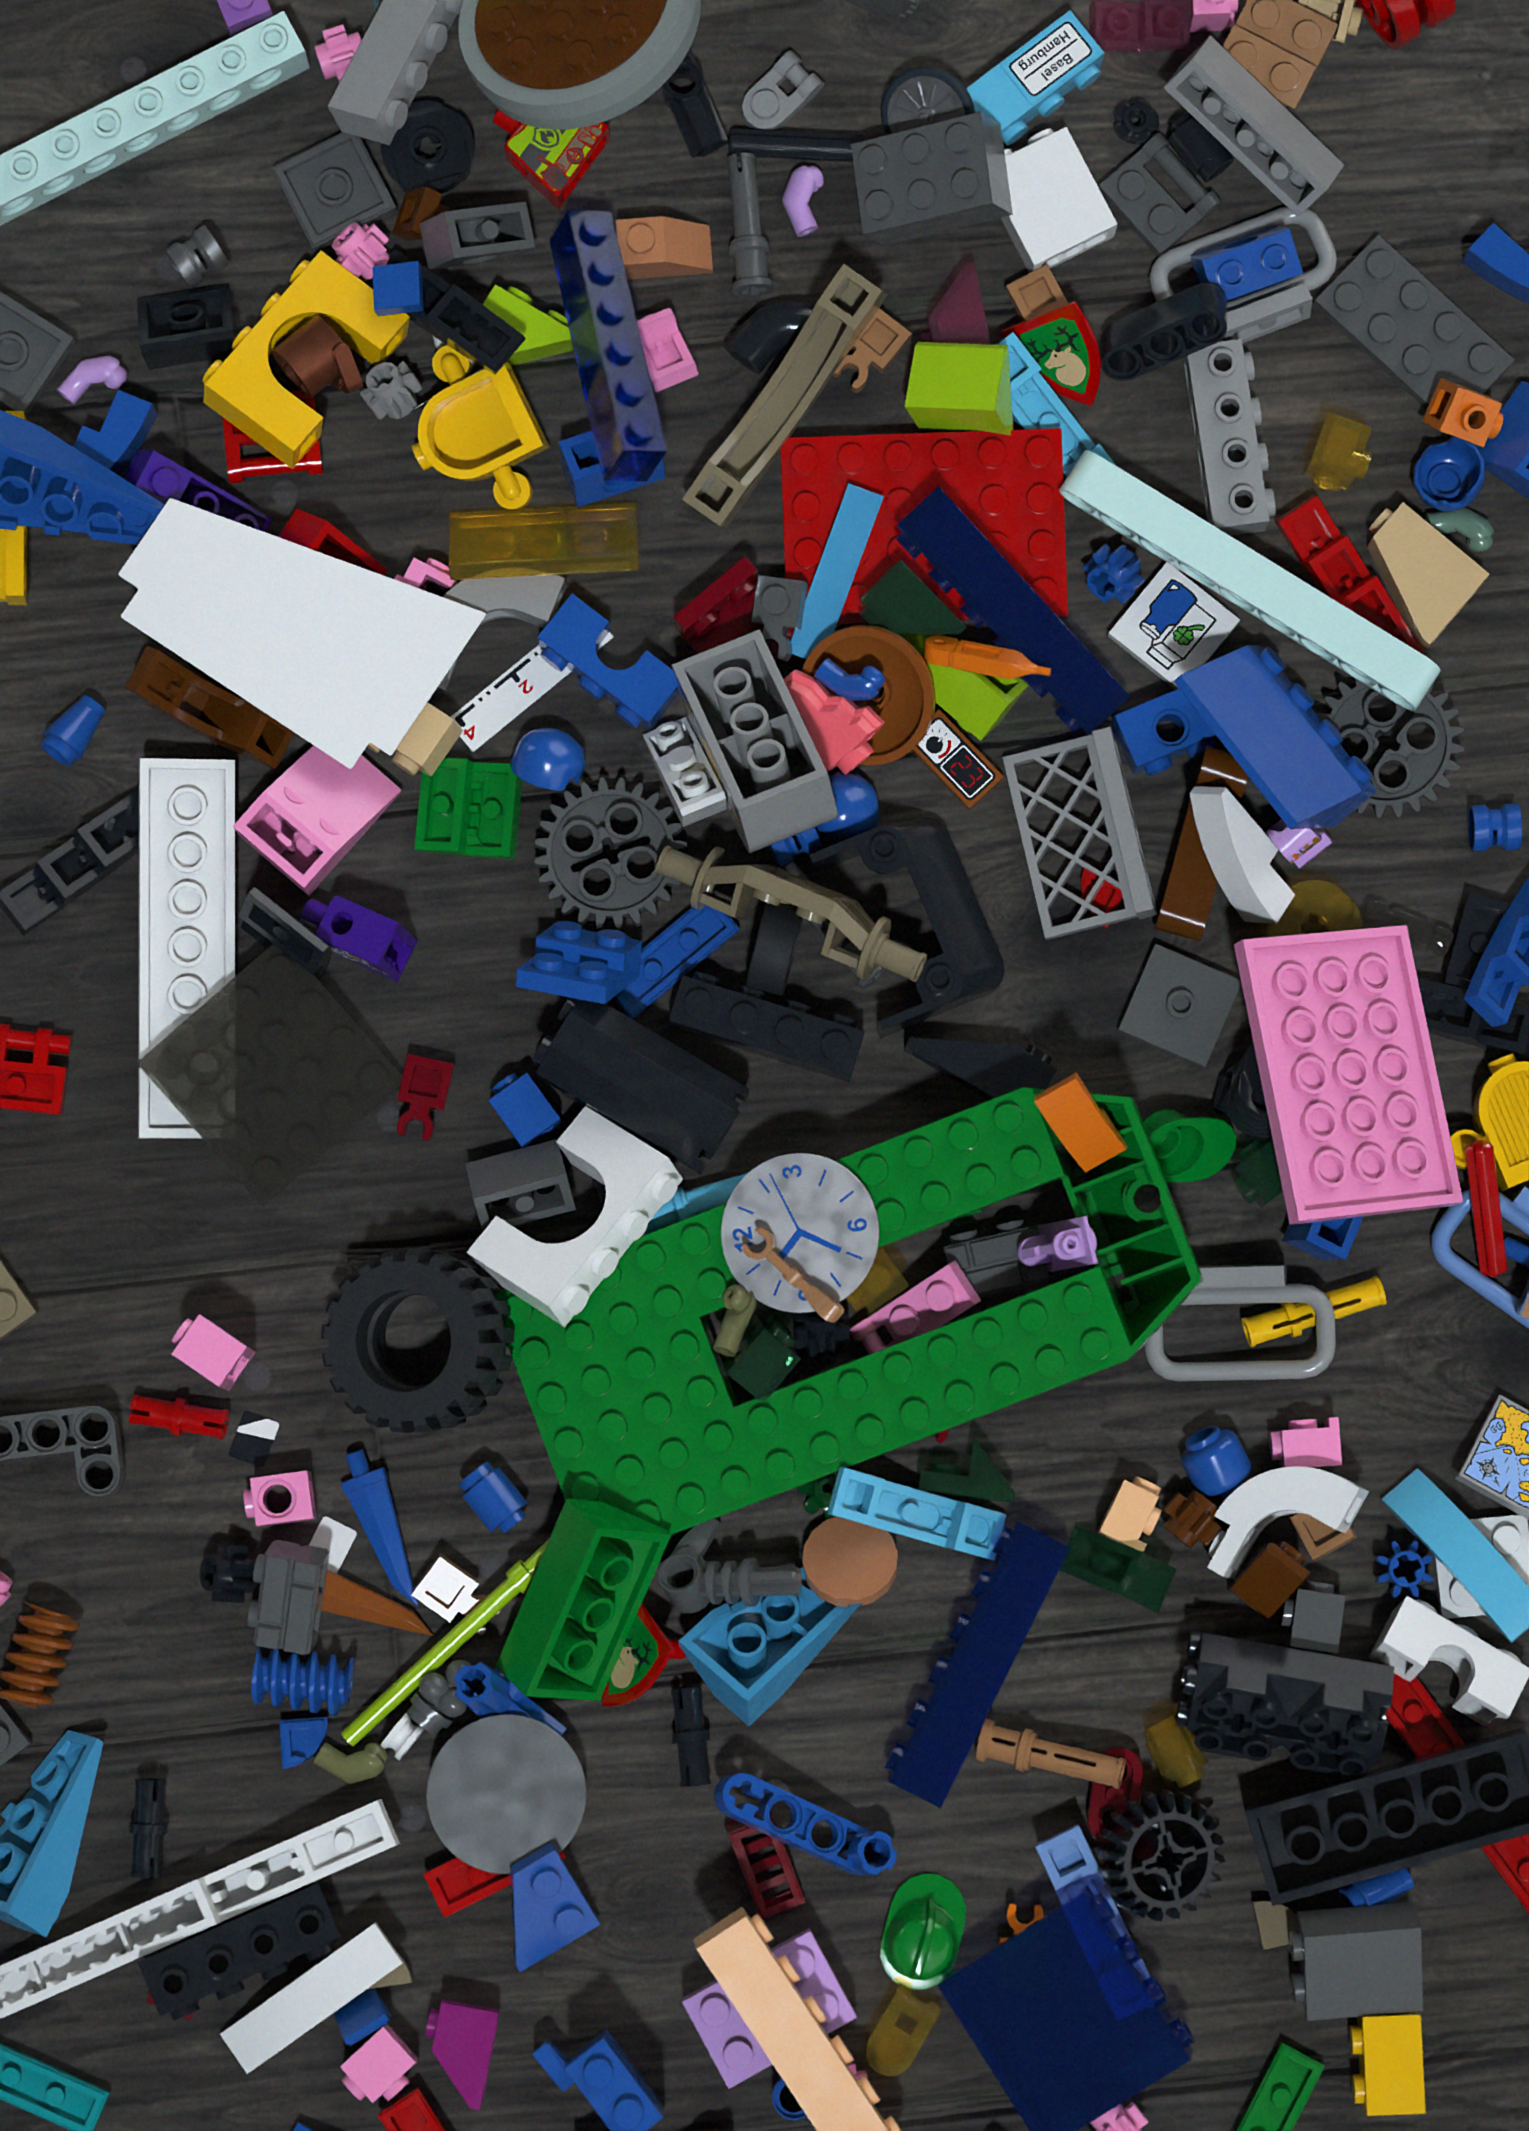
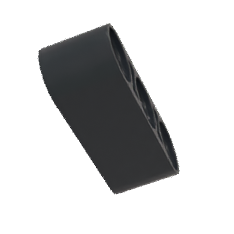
M1212 283L1198 284L1113 321L1106 326L1102 334L1101 367L1103 372L1115 381H1129L1217 343L1223 339L1227 332V297L1225 292L1219 286Z

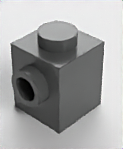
M1306 1581L1305 1590L1296 1589L1292 1593V1597L1288 1598L1281 1608L1280 1626L1287 1627L1285 1646L1338 1654L1346 1596L1334 1594L1335 1585Z

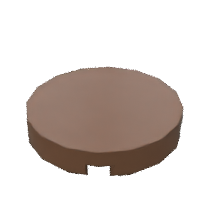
M840 1517L827 1519L811 1532L804 1544L802 1567L808 1586L820 1599L840 1607H849V1604L859 1603L863 1606L875 1602L888 1592L896 1578L898 1552L893 1537L887 1531Z

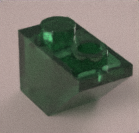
M754 1313L746 1327L736 1356H727L723 1367L726 1374L762 1403H765L800 1361V1357L794 1348L797 1340L791 1336L792 1332L774 1316L770 1315L765 1321L758 1314Z

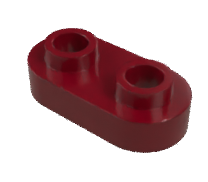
M1121 1747L1109 1748L1101 1753L1126 1760V1775L1122 1779L1120 1788L1116 1789L1113 1786L1096 1782L1091 1783L1087 1825L1091 1834L1108 1844L1109 1840L1103 1837L1100 1831L1106 1828L1102 1823L1103 1814L1106 1811L1115 1810L1119 1814L1124 1815L1127 1813L1124 1799H1132L1138 1804L1143 1777L1142 1764L1136 1754Z

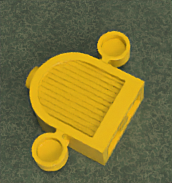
M448 345L441 347L434 354L432 368L435 375L442 381L449 383L450 386L434 395L421 413L418 423L419 442L412 445V450L419 465L424 471L434 467L446 476L463 481H480L494 476L496 482L493 487V494L497 503L510 510L524 508L532 499L533 487L526 476L513 472L511 467L550 448L510 363L506 362L496 375L483 369L469 376L472 370V361Z
M1514 1053L1488 1063L1492 1075L1481 1084L1472 1105V1120L1476 1132L1464 1129L1450 1136L1456 1168L1467 1169L1465 1148L1468 1144L1478 1140L1491 1142L1494 1147L1497 1180L1501 1192L1529 1181V1061L1517 1062Z

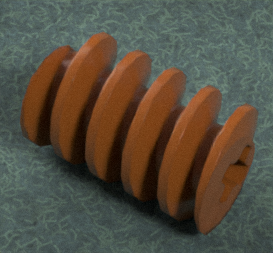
M24 1602L35 1612L34 1615L18 1616L17 1621L24 1625L28 1632L12 1634L11 1639L22 1647L21 1652H6L5 1658L14 1664L16 1668L10 1671H0V1677L9 1684L8 1689H0V1698L37 1709L38 1705H52L55 1698L44 1690V1687L60 1685L61 1679L50 1670L51 1668L66 1667L67 1661L57 1653V1650L73 1648L74 1643L63 1635V1632L77 1631L80 1624L66 1614Z

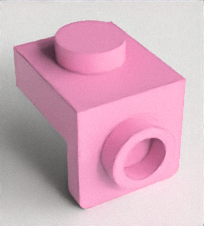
M671 308L647 315L629 324L628 328L636 354L656 393L699 375L696 364L679 332L675 315Z
M413 558L404 577L397 574L394 580L425 591L430 584L447 593L457 584L456 579L451 577L453 571L443 563L432 558H428L426 563Z

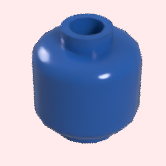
M1217 1425L1208 1426L1195 1432L1184 1442L1186 1448L1181 1454L1182 1466L1195 1490L1203 1496L1218 1495L1220 1500H1224L1243 1484V1480L1251 1472L1250 1459L1237 1435L1231 1430L1219 1429Z

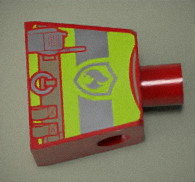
M499 109L493 118L495 125L511 135L504 146L507 161L559 210L610 141L609 126L604 122L582 128L558 130L537 128L523 124L510 118Z

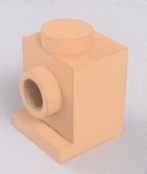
M1135 1476L1132 1483L1122 1480L1096 1533L1139 1554L1143 1553L1147 1544L1139 1541L1141 1533L1150 1536L1160 1517L1162 1510L1154 1506L1159 1498L1158 1495L1161 1488L1138 1476Z

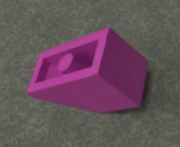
M443 1999L440 2010L433 2008L430 2010L425 2037L434 2039L432 2046L433 2054L469 2108L480 2111L483 2104L501 2009Z

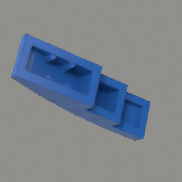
M1529 877L1497 926L1464 996V1000L1492 1027L1507 1024L1520 987L1529 985Z

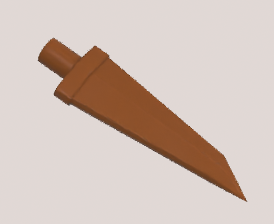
M327 1569L322 1611L435 1637L413 1610Z

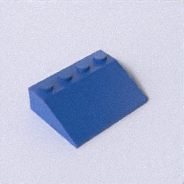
M1246 645L1181 674L1174 680L1178 688L1290 830L1336 827L1377 791L1369 781L1372 778V774L1368 767L1358 757H1350L1340 745L1343 741L1340 732L1328 720L1324 719L1321 721L1311 708L1314 705V701L1310 694L1300 684L1295 683L1293 685L1283 673V670L1286 668L1283 660L1270 647L1264 649L1263 646Z

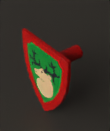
M1076 301L1000 332L1004 339L1014 332L1042 370L1039 373L1053 391L1065 398L1092 407L1100 386L1101 358L1095 335Z
M641 1604L602 1695V1707L623 1706L638 1699L654 1684L669 1659L681 1660L685 1657V1653L679 1646V1640L667 1639L643 1604Z

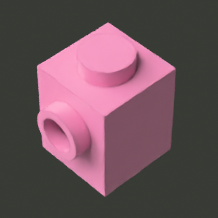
M385 2024L340 2066L346 2073L341 2080L348 2090L360 2101L367 2096L374 2103L381 2095L387 2101H390L410 2082L404 2074L419 2058L388 2024Z

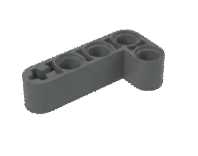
M83 1406L0 1417V1427L8 1428L12 1434V1444L6 1452L0 1453V1463L74 1454L77 1480L84 1492L95 1497L108 1498L116 1495L122 1489L125 1483L126 1470L121 1426L118 1418L112 1411L100 1406ZM102 1415L107 1420L108 1431L101 1440L91 1441L85 1434V1424L90 1417ZM54 1421L59 1426L60 1438L53 1446L43 1447L38 1441L37 1431L44 1422ZM106 1462L113 1470V1480L106 1488L97 1489L90 1481V1472L96 1464Z

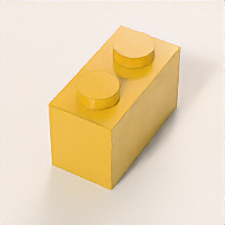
M1417 2012L1357 2017V2025H1350L1349 2027L1351 2055L1359 2056V2074H1352L1351 2078L1353 2103L1361 2104V2112L1367 2116L1426 2114L1421 2015Z

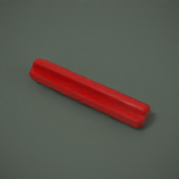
M1478 1140L1468 1144L1465 1148L1478 1266L1480 1273L1496 1277L1499 1274L1505 1273L1508 1266L1495 1154L1491 1142Z

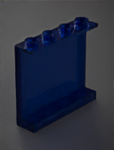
M1088 1885L1081 1889L1079 1895L961 1969L958 1966L945 1974L937 1985L1030 2131H1077L1189 2062L1194 2051L1191 2044L1195 2042V2039L1189 2027L1181 2017L1173 2019L1164 2005L1168 2001V1996L1162 1985L1154 1975L1149 1978L1146 1977L1137 1961L1142 1959L1137 1946L1128 1934L1119 1935L1110 1921L1115 1918L1110 1904L1102 1893L1099 1892L1094 1895Z

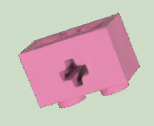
M200 1314L195 1321L187 1318L172 1339V1343L177 1345L172 1352L173 1356L218 1387L230 1391L256 1353Z

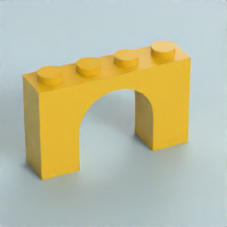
M322 251L311 262L304 260L298 265L289 282L291 285L282 295L275 293L271 296L261 311L262 318L253 329L246 326L235 338L231 347L233 349L232 353L224 362L219 359L216 360L202 379L204 383L203 403L291 469L297 465L321 437L323 417L286 390L276 380L268 362L272 350L317 315L336 332L343 343L376 366L385 362L407 337L410 316L406 313L377 316L374 311L373 289Z

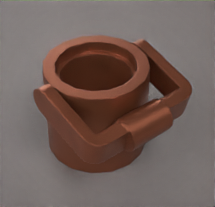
M317 315L272 350V354L280 368L291 382L308 398L315 396L328 384L346 394L363 387L349 346L344 344L336 332Z

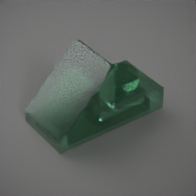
M973 1439L971 1442L967 1476L958 1475L960 1466L931 1463L930 1471L921 1470L919 1472L917 1489L921 1491L1014 1503V1490L976 1439Z

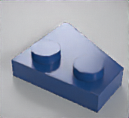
M552 1842L510 1866V1888L513 1893L511 1913L515 1943L513 1959L519 1972H522L600 1925L596 1914Z

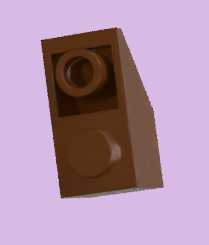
M1284 1541L1282 1543L1277 1542L1276 1545L1273 1542L1263 1543L1227 1589L1264 1619H1269L1310 1574L1307 1569L1301 1566L1306 1558Z

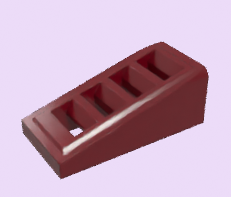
M770 1811V1820L773 1823V1825L777 1827L774 1817ZM734 1819L724 1824L725 1830L756 1910L762 1920L805 1903L783 1842L763 1834L742 1843L741 1838L759 1831ZM773 1845L775 1852L749 1862L747 1855ZM776 1865H781L782 1871L756 1881L754 1874ZM785 1882L788 1883L790 1889L763 1899L761 1892Z

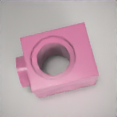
M308 1470L250 1478L251 1489L243 1491L247 1518L255 1517L257 1527L317 1519L312 1474ZM276 1486H285L290 1491L292 1497L291 1505L282 1513L272 1512L266 1502L269 1491Z

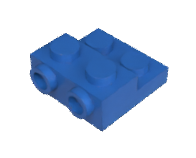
M556 922L536 937L535 956L517 969L516 987L606 1004L639 977L642 941L631 939L624 932L608 929L593 932L588 931L576 922Z

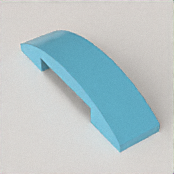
M1014 332L997 345H1008L1012 416L1020 430L1062 428L1063 482L1085 450L1091 451L1116 465L1100 444L1095 445L1048 385L1039 373L1042 370Z
M839 1467L827 1514L993 1561L995 1560L1006 1518L1004 1513L931 1494L844 1467Z
M1418 1468L1381 1499L1408 1531L1421 1540L1479 1604V1609L1510 1643H1513L1529 1629V1587L1475 1525Z

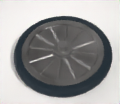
M931 66L915 67L899 74L888 86L881 105V120L886 135L975 113L973 101L965 86L949 72Z

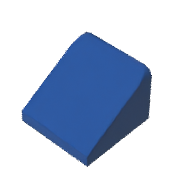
M375 1988L367 1989L334 2012L343 2040L346 2045L350 2044V2046L387 2024L392 2017Z

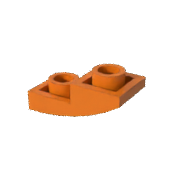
M1077 1072L1035 1095L1034 1103L1061 1143L1085 1172L1127 1150L1126 1143L1103 1107L1099 1108Z

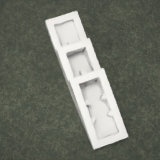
M375 1922L220 2035L248 2074L400 1966L404 1961Z

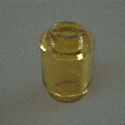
M1176 1714L1144 1730L1149 1741L1145 1746L1166 1785L1176 1781L1179 1789L1204 1777L1205 1774L1201 1767L1208 1764L1209 1761L1204 1752L1195 1745V1736L1186 1727L1175 1725Z

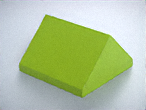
M916 343L904 407L921 433L986 431L1010 436L1011 430H1013L1008 345Z

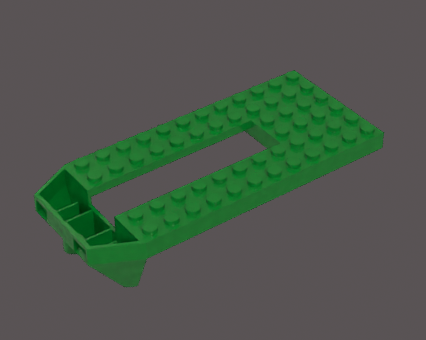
M1025 1087L836 1160L835 1162L847 1168L861 1181L874 1203L879 1222V1243L877 1249L1060 1178L1076 1218L1087 1216L1089 1227L1093 1230L1096 1237L1097 1246L1095 1254L1098 1263L1094 1264L1095 1268L740 1405H738L720 1354L713 1349L715 1341L705 1317L726 1308L723 1304L724 1292L732 1285H740L728 1267L722 1247L721 1227L726 1204L641 1236L638 1240L633 1241L618 1260L613 1273L601 1281L589 1296L584 1309L579 1314L574 1315L565 1327L507 1289L494 1294L493 1296L496 1301L507 1302L511 1313L509 1316L503 1317L505 1328H514V1342L507 1343L511 1356H513L516 1370L565 1501L566 1499L604 1502L666 1529L671 1535L836 1473L839 1471V1467H852L1131 1360L1204 1280L1134 1099L1123 1096L1091 1094L1099 1108L1103 1107L1126 1143L1127 1150L1087 1172L1081 1167L1072 1169L1064 1145L1034 1103L1035 1095L1046 1089ZM1144 1185H1154L1159 1189L1161 1205L1153 1212H1142L1135 1203L1136 1192ZM1122 1273L1125 1279L1120 1280L1121 1285L1128 1286L1133 1298L1125 1303L1114 1276Z

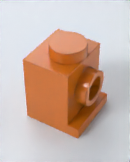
M1440 378L1422 422L1443 433L1453 435L1484 448L1487 438L1494 439L1501 430L1503 414L1499 411L1502 403L1484 394Z

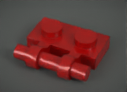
M0 1024L1 1110L62 1116L68 1069L66 1067L50 1066V1057L52 1053L70 1055L72 1036L54 1034L53 1029L38 1028L37 1032L12 1030L11 1025ZM9 1049L34 1051L33 1063L7 1061Z

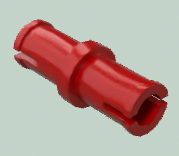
M134 1394L130 1409H133L134 1413H129V1424L168 1429L170 1434L175 1436H182L186 1432L224 1440L228 1430V1425L224 1423L229 1421L230 1412L228 1409L220 1410L191 1405L188 1399L177 1398L173 1402Z

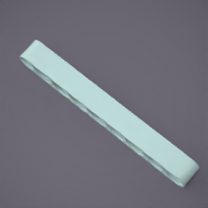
M1085 450L1059 489L1060 494L1081 510L1403 708L1415 711L1441 672L1438 665L1425 655L1091 451Z

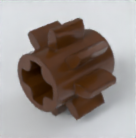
M1194 1489L1186 1498L1179 1492L1176 1493L1162 1510L1170 1516L1163 1527L1189 1549L1198 1540L1203 1545L1208 1546L1222 1529L1214 1522L1217 1518L1214 1515L1218 1508Z

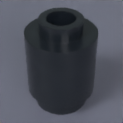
M1189 112L1180 116L1169 127L1173 133L1168 139L1169 144L1194 176L1200 175L1205 183L1219 176L1234 162L1235 159L1230 152Z

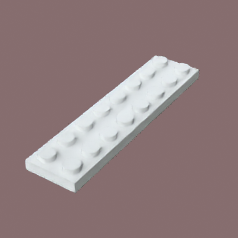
M139 759L138 1139L235 1138V829L233 828L235 824V760Z

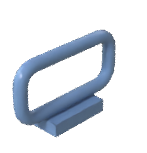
M1521 1184L1511 1200L1499 1192L1502 1217L1529 1236V1189ZM1467 1189L1462 1192L1463 1202L1455 1206H1449L1434 1228L1431 1235V1249L1434 1257L1447 1272L1529 1329V1319L1521 1317L1515 1312L1520 1299L1482 1274L1478 1269L1456 1255L1451 1249L1450 1239L1452 1234L1472 1209L1470 1190Z

